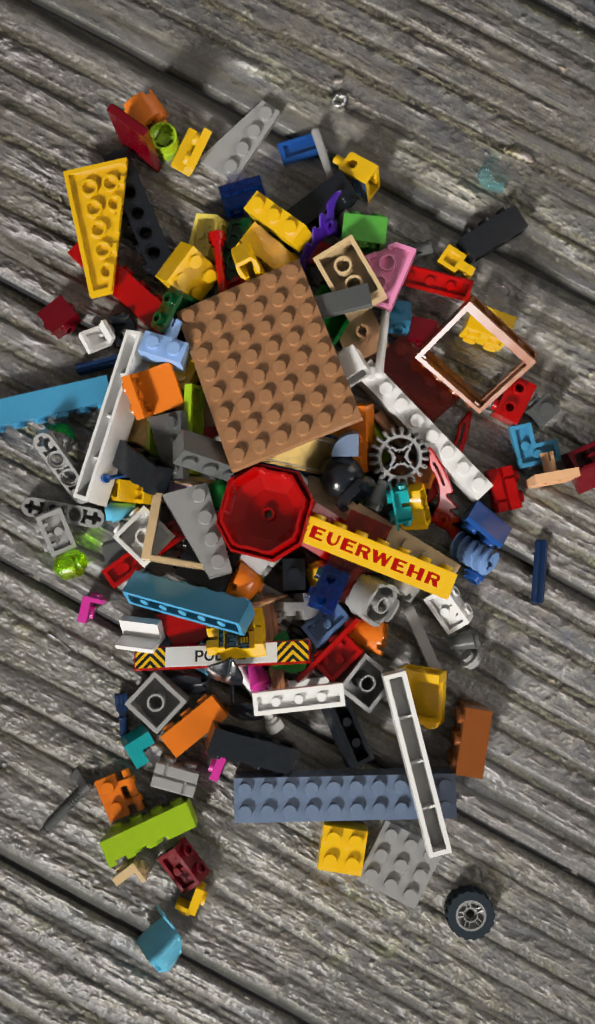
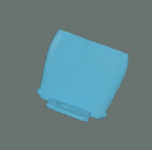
M156 905L155 907L162 917L147 928L138 937L136 942L148 962L160 973L168 972L172 969L182 953L181 936L167 915Z

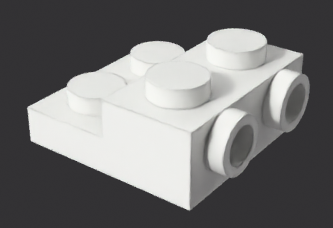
M145 506L141 509L139 507L135 508L129 515L131 519L126 524L120 523L113 531L115 533L113 538L144 568L151 562L141 559L150 513ZM160 520L153 550L155 555H158L176 537Z

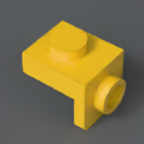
M202 882L196 886L191 901L178 896L174 908L182 915L195 916L199 904L203 906L207 898L208 892L205 891L206 883Z

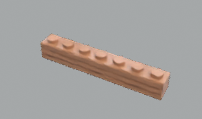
M274 593L260 595L261 600L277 597L274 596ZM274 602L262 606L265 617L266 642L273 641L274 637L281 632V624L277 622V618H280L279 611H274ZM269 666L272 690L289 686L288 678L284 676V673H287V671L284 669L275 670Z

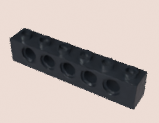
M124 147L102 157L105 162L128 158L122 215L123 217L127 216L130 223L127 224V228L131 237L136 236L138 243L135 244V247L140 257L144 255L146 263L143 266L147 275H152L154 280L157 281L159 279L155 275L169 258L171 252L127 147ZM129 193H135L132 199L126 198ZM138 212H143V213H144V215H143L141 218H139V219H135V218H134V216H135L136 213H138ZM145 232H152L149 238H142ZM154 251L160 252L157 258H151L150 255Z

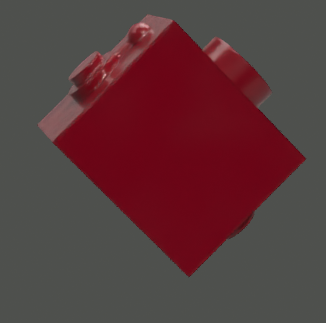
M61 295L37 313L44 322L43 327L58 339L72 333L76 326L82 322L79 313L75 311V306L72 303H67Z

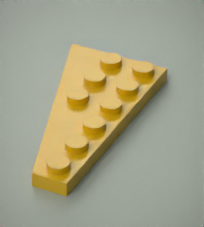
M127 157L63 171L91 299L113 294L129 162Z

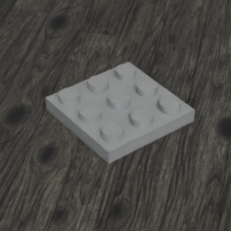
M384 820L364 859L362 876H356V879L415 909L442 855L429 858L422 836L391 820Z

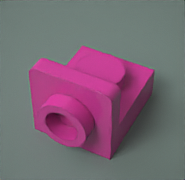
M90 592V595H84L77 622H90V619H94L96 613L94 603L104 605L107 604L108 599L103 598V594L97 592Z
M226 758L212 759L208 771L212 772L210 780L218 782Z

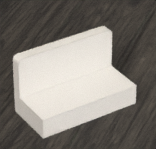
M123 615L119 619L123 635L115 643L116 649L154 653L166 638L162 621L159 619Z

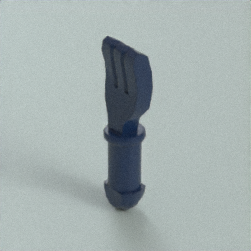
M128 692L114 694L116 710L119 713L120 737L130 732L128 728L129 716L126 715L128 707L125 705V702L129 699Z

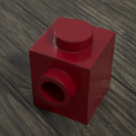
M412 316L406 342L414 343L416 347L420 348L438 329V321Z

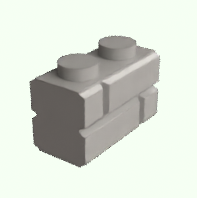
M171 755L159 757L150 786L193 798L201 768L197 767L198 764L192 761L178 762L176 761L177 758Z

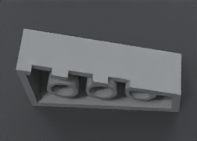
M207 482L162 494L165 503L209 579L232 573L224 540L216 525L217 516Z

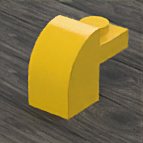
M115 479L110 501L151 505L153 495L143 492L142 487L132 483L130 480Z

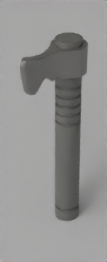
M78 768L73 771L70 780H76L79 789L40 829L43 835L46 836L80 799L93 790V782L83 777Z

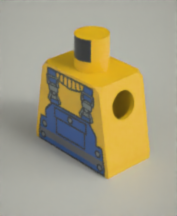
M350 152L346 158L340 155L334 157L331 166L338 171L341 170L357 195L368 203L381 186L379 166L354 152Z

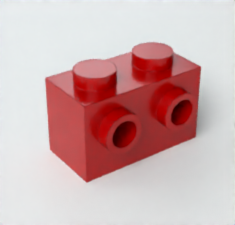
M520 377L499 398L492 402L490 416L510 426H516L537 385Z

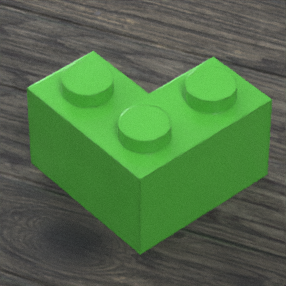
M358 211L344 213L341 240L352 234L363 253L379 252L385 247L388 217H383L379 213L362 215Z

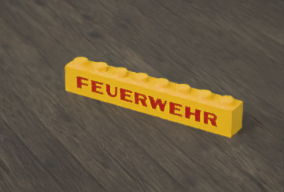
M314 513L313 516H310L303 543L448 600L458 575L452 572L453 567L440 563L438 567L431 564L432 559L420 554L418 558L410 556L411 551L398 546L397 550L389 547L390 542L377 538L375 542L368 539L369 534L356 529L355 533L346 530L348 526L335 521L334 525L325 522L327 517Z

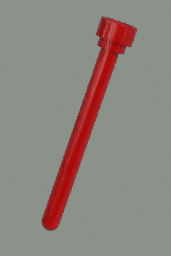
M214 230L208 232V242L214 248L218 292L221 293L227 290L222 249L226 242L225 231Z

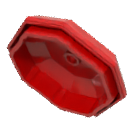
M257 463L228 479L216 525L231 552L276 562L302 546L315 499L298 471ZM272 511V516L266 518L267 512Z

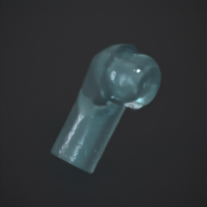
M482 166L478 171V179L482 188L502 194L505 183L495 181L490 168Z

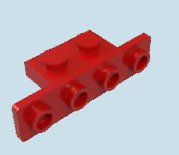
M351 617L344 624L346 629L341 634L338 632L334 634L328 641L330 645L325 650L321 648L313 656L315 660L310 665L306 664L307 667L303 671L298 672L299 676L296 682H303L316 668L331 683L335 682L364 652L350 637V634L364 620L359 617Z

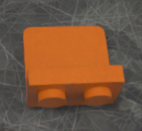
M168 362L121 377L123 391L128 395L131 413L137 421L184 405V396L173 365Z

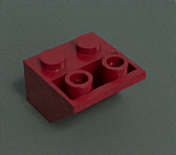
M594 440L561 455L566 469L579 467L581 476L572 480L578 495L595 488Z

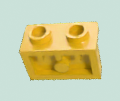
M204 127L200 134L194 129L188 128L171 163V167L190 177L212 131Z

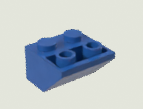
M479 500L472 503L460 517V523L462 524L460 528L469 535L472 533L477 536L480 544H485L487 548H501L512 529Z

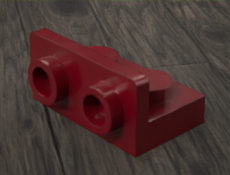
M185 837L181 838L175 846L161 853L157 858L182 894L200 885L210 872Z

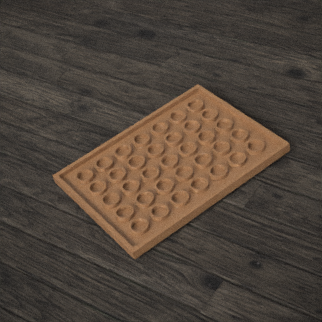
M299 259L176 312L178 319L183 323L181 328L186 342L189 343V351L233 473L363 420Z

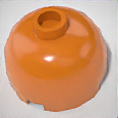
M239 558L236 564L239 568L232 573L226 593L238 598L244 597L250 601L255 594H261L264 582L261 581V576Z

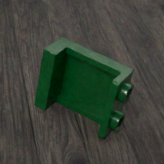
M170 286L163 296V301L158 311L153 315L150 325L158 332L164 334L171 319L174 318V322L178 319L177 311L201 301ZM181 328L177 339L186 342Z

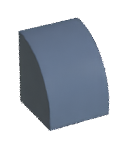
M358 430L347 431L337 437L332 446L331 457L359 456Z

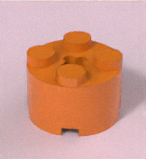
M148 90L149 94L146 95L143 91L139 92L123 105L125 108L124 112L149 129V131L154 124L167 122L166 119L168 118V112L152 90Z

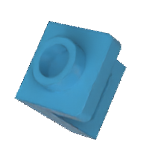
M396 300L392 312H390L388 334L408 335L411 323L412 302Z

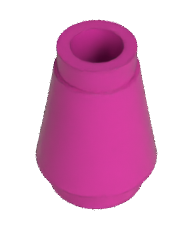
M247 666L250 689L253 692L270 690L271 680L263 666Z

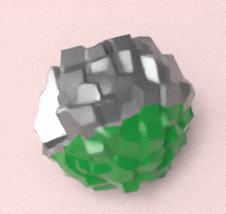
M55 423L45 427V429L55 435L67 453L73 449L75 435L68 424ZM41 436V438H40L41 443H42V442H45V443H46V445L48 446V450H47V452H48V451L51 449V448L49 447V445H48V440H49V438H45V439H44V438Z

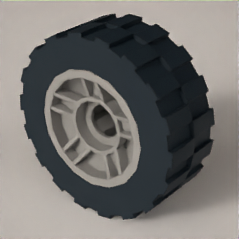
M471 885L459 886V888L452 890L444 904V914L452 932H455L458 937H462L464 940H477V938L485 937L484 935L491 931L490 929L493 927L495 919L494 907L489 897L479 887ZM469 909L473 910V913L470 912V913H468V914L466 915V911H467V910H469Z

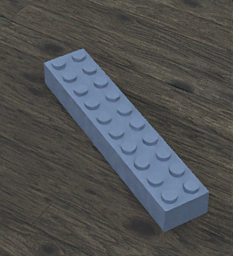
M430 767L443 818H457L455 773L451 767ZM405 768L292 770L290 775H276L271 771L235 772L234 823L418 819Z

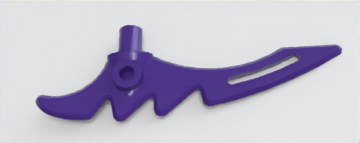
M341 190L335 192L327 202V214H319V228L316 226L312 228V243L305 244L300 257L304 273L308 260L317 245L326 236L333 234L335 237H339L342 233L337 227L338 222L334 215L335 204L342 193Z

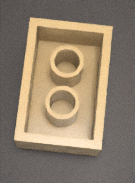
M352 234L313 258L332 292L368 283L373 307L387 299L385 290ZM371 308L346 313L345 316L348 321H351Z

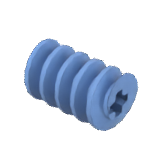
M464 531L459 532L454 537L450 546V555L457 558L460 562H464L466 566L478 571L481 575L490 573L496 567L499 560V552L493 554L492 548L486 549L485 544H480L477 539L473 540L470 535L466 536Z

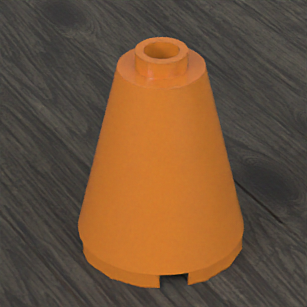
M349 614L350 617L357 618L356 615ZM363 621L350 634V637L363 650L382 656L384 652L380 649L386 646L388 623L382 622L380 623L381 626L375 627ZM344 627L338 633L341 634L346 628Z

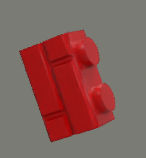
M513 465L484 472V476L493 484L488 490L493 513L523 507L524 494L522 490H518L519 474L517 469H513Z

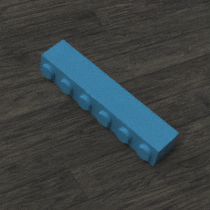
M108 375L2 398L0 399V433L6 432L5 428L14 427V429H21L27 427V423L43 424L47 423L49 418L56 417L59 420L68 418L71 413L77 412V415L90 413V409L93 408L101 410L111 378Z
M135 570L122 590L129 604L242 636L245 635L255 616L252 603L247 598L230 596L225 592L211 591L206 587L192 586L187 582L173 581L168 577H158L149 572L143 573Z

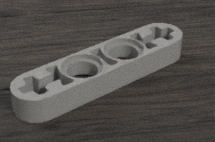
M47 429L36 432L33 444L72 499L79 504L87 503L73 497L80 471L55 435ZM41 436L44 439L49 438L48 445L51 449L48 452H46L48 450V446L46 445V443H40ZM55 453L61 454L63 461L55 463L51 460V455ZM66 471H72L75 473L76 478L67 480L63 474Z
M28 497L21 504L22 512L30 517H34V513H42L40 510H33L31 513L28 504H32L34 501V505L43 507V512L48 511L51 505L60 506L68 524L100 528L106 523L105 513L100 509L35 497ZM74 508L80 511V518L76 521L71 520L69 517L70 511ZM85 510H88L86 515L95 516L97 512L98 516L101 517V521H97L95 525L93 520L85 519Z
M412 602L402 605L401 609L426 666L441 669Z

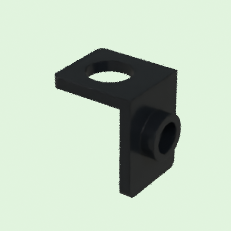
M118 313L108 317V321L115 330L116 346L120 348L122 344L119 336L120 332L126 329L136 331L134 320L127 313Z

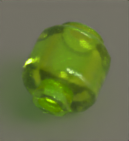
M68 550L56 555L53 571L63 580L80 577L87 568V559L78 550Z

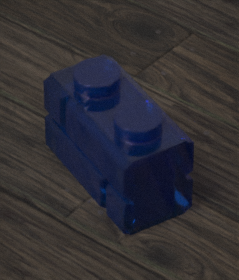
M260 175L218 187L226 217L231 216V218L243 216V212H246L243 208L256 191L266 196Z

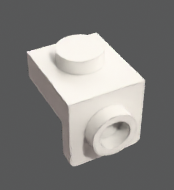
M106 319L101 320L98 326L82 331L78 335L88 354L110 347L116 338L113 326L109 325Z

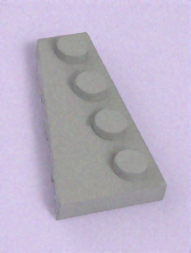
M262 100L199 158V163L235 185L279 119L280 111Z

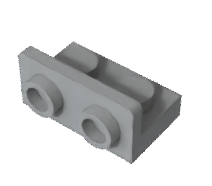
M60 506L40 514H33L35 520L31 522L36 533L41 532L43 540L40 543L45 553L49 551L51 556L54 557L77 547Z

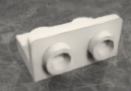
M455 585L448 600L434 594H429L423 599L448 635L470 623L473 618L472 608L468 603H464Z

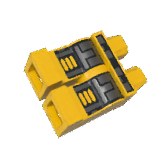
M262 607L253 608L255 616L244 636L206 625L208 637L218 636V639L206 641L208 655H220L222 661L229 657L238 659L267 656L265 617Z

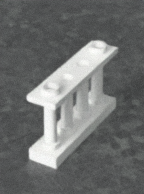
M327 677L306 678L301 683H297L296 679L288 680L289 686L273 690L271 683L270 690L252 692L254 716L346 706L343 682L330 683Z

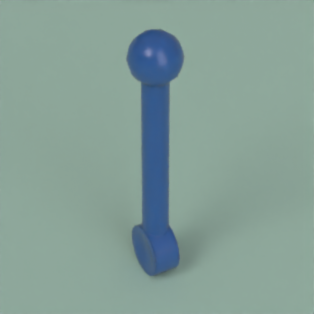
M103 474L101 481L109 483L110 480L128 476L123 474Z

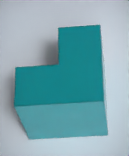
M142 724L120 738L137 769L149 762L143 750L155 743L145 725Z

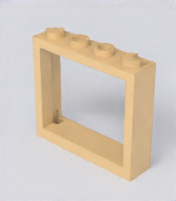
M189 476V479L170 481L169 483L195 486L207 482L209 488V484L217 480ZM156 493L152 497L141 559L204 570L200 562L153 554L163 503L162 494H164Z

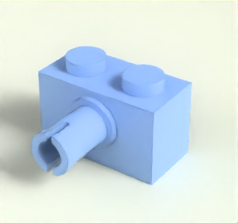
M172 318L164 335L145 330L138 349L142 360L155 365L168 362L173 365L175 371L185 373L191 354L189 343L177 340L183 324L182 321L176 319L174 322V318Z

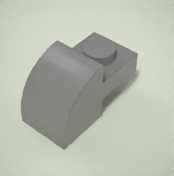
M294 593V602H274V611H282V616H294V620L311 619L321 610L324 593Z

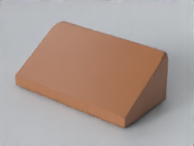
M383 409L374 415V421L381 431L385 430L388 435H391L390 428L394 427L396 433H398L399 426ZM396 438L390 442L396 448H399L408 440Z

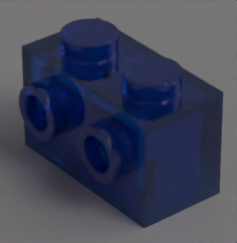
M325 562L324 566L319 565L314 578L318 579L315 587H309L305 597L308 599L307 606L332 616L348 582L350 572L328 562Z

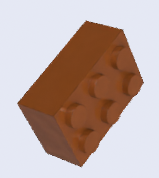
M458 700V705L454 706L453 718L455 719V724L450 729L449 739L452 740L451 749H447L446 762H448L455 775L483 779L493 711L484 704Z

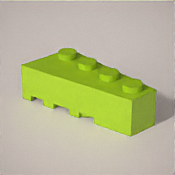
M178 796L172 799L168 805L162 807V804L152 807L149 810L150 812L144 815L137 813L131 816L127 822L121 823V821L111 824L100 841V846L109 868L116 866L117 860L124 856L127 859L136 856V853L140 852L145 846L149 849L157 846L163 841V837H167L170 840L195 828L198 818L190 798Z

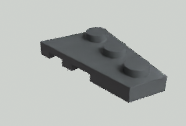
M180 410L148 417L160 459L174 468L170 481L189 479L188 468L173 464L172 444L183 429L187 430V412Z

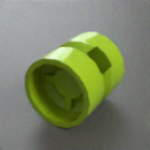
M158 122L151 127L149 132L159 160L171 161L180 147L177 132L170 123Z

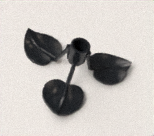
M232 657L209 665L206 669L208 677L204 680L194 674H179L170 677L178 687L192 694L206 692V684H208L211 678L230 684L232 705L227 706V712L234 718L242 721H256L264 718L263 715L254 716L252 703H237L235 701V685L243 683V675Z

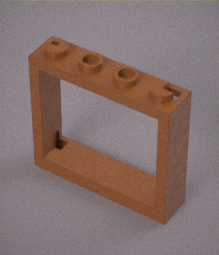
M472 294L418 349L415 358L422 363L421 366L423 368H427L433 373L436 380L446 384L453 395L462 398L468 408L471 406L480 414L537 362L538 353ZM466 312L470 313L521 359L482 396L429 351Z

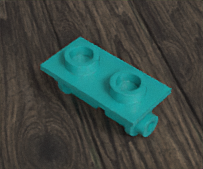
M388 482L390 490H386L388 504L392 503L393 510L389 511L391 524L396 523L397 531H400V524L410 526L413 521L411 506H402L403 503L410 502L408 487L403 482L397 483L396 487H392L391 482Z

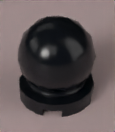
M331 457L324 462L320 469L319 481L321 486L331 497L338 498L336 506L341 512L348 511V505L353 502L358 505L373 491L370 486L376 485V482L370 476L363 477V470L360 464L352 457Z

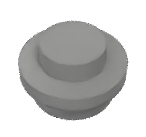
M477 649L465 650L461 655L460 664L464 668L474 669L481 662V656Z

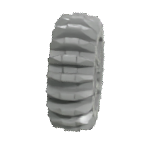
M399 426L398 433H396L394 427L390 428L391 435H388L385 430L382 431L383 440L378 436L375 437L379 445L371 444V448L376 449V453L370 452L369 456L375 457L376 460L370 461L369 464L378 466L373 469L374 474L381 471L378 479L383 480L387 476V482H392L394 479V485L396 486L402 480L406 486L408 485L407 478L415 482L414 474L420 477L423 475L418 469L420 467L423 469L427 468L425 464L421 463L422 460H429V457L422 456V453L427 452L428 448L420 447L425 443L424 439L416 441L419 438V433H415L411 437L412 429L408 428L404 434V428ZM396 438L408 440L399 448H394L388 443ZM412 445L416 453L414 464L408 458ZM383 448L390 456L385 468L381 459ZM391 450L398 453L402 451L403 453L401 456L403 457V460L406 461V463L400 460H397V462H395L396 456ZM398 465H404L409 469L403 474L390 473Z

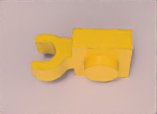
M451 244L447 246L436 263L452 275L459 271L467 279H471L476 270L474 266L464 261L467 255Z

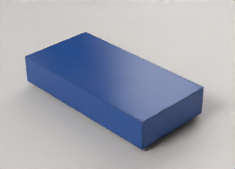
M311 133L277 143L283 166L319 155Z

